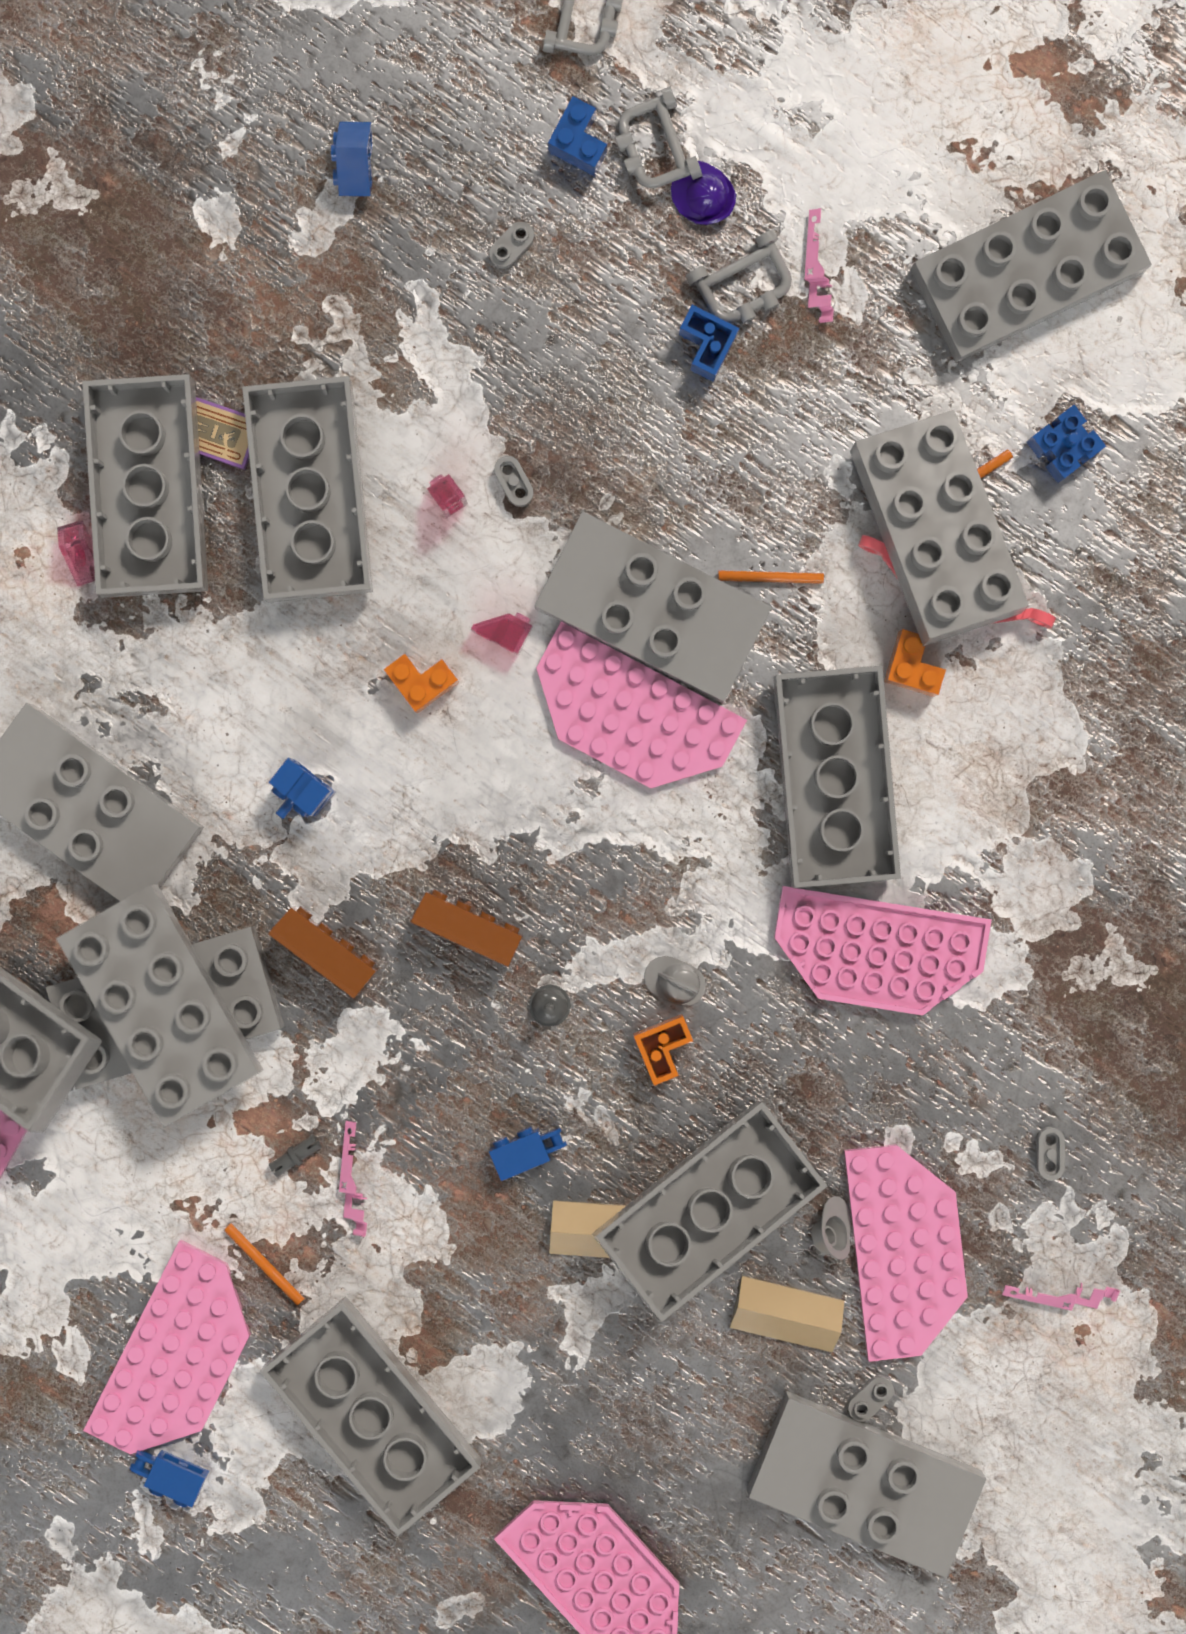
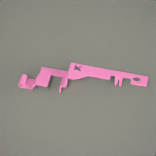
M821 208L809 210L805 280L810 282L808 308L819 307L822 311L819 322L826 323L833 321L834 309L831 306L832 295L817 296V286L832 288V285L829 284V279L824 276V268L818 261L819 241H813L814 239L819 240L816 237L819 234L814 232V225L821 221ZM813 216L817 217L815 222H812ZM808 269H810V270L813 269V270H812L813 275H812V274H808V273H809Z
M346 1121L339 1192L346 1193L343 1218L353 1219L356 1222V1229L353 1230V1235L365 1237L367 1223L363 1221L364 1210L352 1208V1198L367 1199V1197H363L362 1193L356 1192L357 1187L351 1176L353 1155H348V1152L356 1150V1148H351L356 1146V1144H349L350 1136L355 1137L356 1122ZM349 1128L352 1130L350 1135L348 1134ZM347 1182L346 1188H342L343 1183Z
M1080 1283V1288L1077 1287L1074 1294L1070 1293L1056 1297L1038 1293L1034 1297L1032 1296V1288L1029 1290L1027 1287L1026 1294L1019 1293L1020 1288L1005 1285L1002 1295L1072 1311L1074 1304L1097 1309L1104 1297L1111 1298V1301L1116 1302L1120 1290L1106 1287L1105 1290L1094 1288L1090 1299L1080 1298L1083 1290L1082 1283ZM1016 1291L1017 1293L1013 1295L1010 1292ZM1064 1302L1069 1304V1307L1063 1306Z

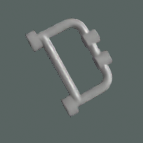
M564 0L558 31H546L543 52L553 54L555 48L587 56H595L602 53L607 48L610 37H616L618 21H614L615 11L621 12L623 0H606L599 40L594 45L567 40L574 0Z
M671 86L661 89V96L624 111L618 122L620 135L616 137L620 151L627 152L628 159H625L624 163L628 174H634L639 184L645 188H659L691 175L693 180L703 176L696 155L685 159L668 110L678 107ZM656 109L677 169L650 178L645 174L629 129V122L635 117Z
M774 229L758 236L755 241L760 249L711 275H708L705 267L701 266L685 276L690 286H697L712 315L728 323L736 322L740 319L745 324L757 317L755 311L764 307L767 312L780 305L778 299L788 293L792 278L775 244L779 238ZM770 256L781 277L780 286L762 294L751 302L739 306L732 312H723L709 287Z

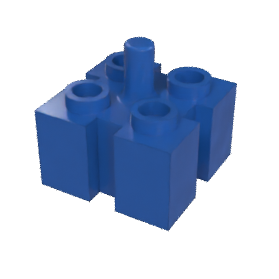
M1075 405L1051 422L1054 428L1048 424L1026 442L1038 458L1044 455L1050 463L1045 468L1057 483L1081 466L1077 460L1084 464L1106 447L1094 430L1088 433L1082 426L1087 420Z
M289 757L268 782L273 786L271 791L280 799H285L284 803L276 811V814L282 819L288 815L292 808L303 817H317L336 793V791L316 777L296 759Z

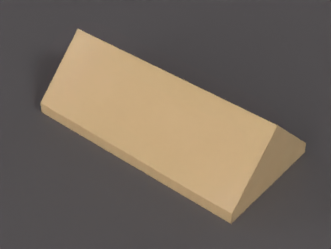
M553 1200L549 1254L610 1258L593 1237L592 1233L627 1205Z
M741 1276L729 1327L833 1352L842 1332L845 1301Z

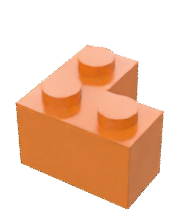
M902 629L898 632L884 682L935 697L939 695L946 669L921 662L925 646L922 645L919 634Z
M403 654L384 669L417 714L460 683L443 659L420 674L408 656Z
M682 1014L633 1033L654 1086L679 1076L669 1051L693 1041Z

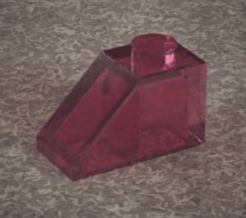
M441 474L429 482L431 486L427 490L446 519L468 504L465 495L449 474L445 477Z
M83 520L57 527L58 546L77 586L94 582L93 542Z
M516 612L515 616L508 613L473 624L471 631L519 656L533 629V625L529 624L531 619Z

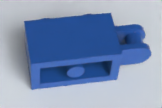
M528 1127L517 1132L518 1137L508 1140L507 1137L494 1141L492 1143L494 1147L490 1148L489 1153L500 1180L503 1181L549 1162L551 1158L549 1153L567 1146L566 1141H563L560 1132H562L561 1128L541 1134L539 1128L532 1130V1127ZM550 1137L553 1146L547 1148L544 1140Z
M137 1450L135 1463H132L129 1469L147 1478L144 1487L149 1488V1492L156 1496L162 1497L164 1495L173 1499V1502L178 1506L193 1507L209 1474V1470L164 1450H161L157 1457L145 1451ZM146 1462L153 1465L151 1470L144 1467Z

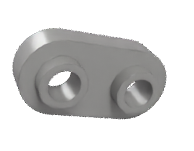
M516 222L511 225L491 246L489 252L491 263L499 269L511 267L532 246L534 242L532 227L526 222ZM523 231L526 235L520 239L516 236V233ZM500 250H506L507 255L505 257H499L498 252Z
M503 456L498 459L494 471L507 498L517 507L528 505L533 499V488L520 463L512 456ZM507 466L513 469L510 475L503 473V469ZM517 490H524L525 496L523 498L516 497L515 493Z
M1051 1126L1039 1131L1036 1152L1037 1171L1040 1176L1049 1181L1059 1179L1065 1171V1137L1060 1130ZM1049 1135L1054 1137V1141L1051 1144L1046 1143V1137ZM1053 1162V1169L1046 1170V1163Z
M875 1375L849 1398L847 1409L854 1420L859 1422L869 1420L891 1400L894 1395V1387L890 1379L884 1375ZM879 1387H885L883 1394L876 1393ZM859 1405L866 1406L864 1412H858L857 1408Z

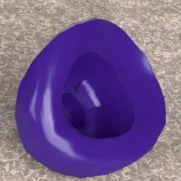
M698 161L703 176L693 180L691 175L672 182V201L679 213L696 224H715L730 216L736 203V192L732 183L721 170L709 163Z

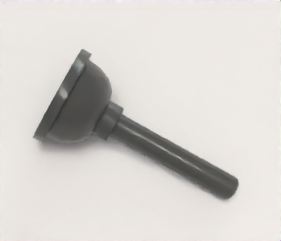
M543 985L536 989L530 998V1014L541 1025L549 1027L559 1025L565 1021L570 1013V997L564 989L557 985Z

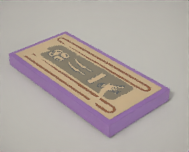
M196 397L200 455L245 470L249 461L245 414Z

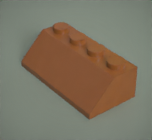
M435 889L432 893H425L411 923L507 967L510 965L523 935L518 933L520 928L507 922L504 926L494 922L496 917L483 911L480 915L470 911L472 906L459 900L456 904L446 900L448 895Z
M302 906L298 909L291 907L268 934L353 999L356 998L378 971L374 967L376 962L365 954L359 956L353 951L355 946L346 939L338 940L332 935L334 931L325 923L321 922L318 925L310 919L313 915Z

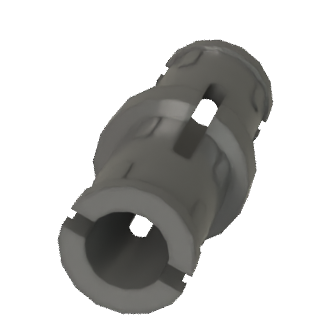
M314 1134L310 1135V1137L297 1146L289 1147L287 1153L269 1163L271 1171L275 1170L274 1175L279 1178L295 1165L300 1166L303 1164L305 1158L321 1149L322 1146L319 1140L316 1142L317 1137Z

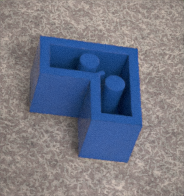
M572 96L548 142V153L594 177L607 155V144L588 134L596 119V108Z
M339 122L338 132L333 133L331 160L336 161L337 169H333V185L338 186L339 196H371V155L373 149L371 122Z
M691 305L680 327L679 336L700 346L690 370L714 382L738 335L739 328L694 305Z

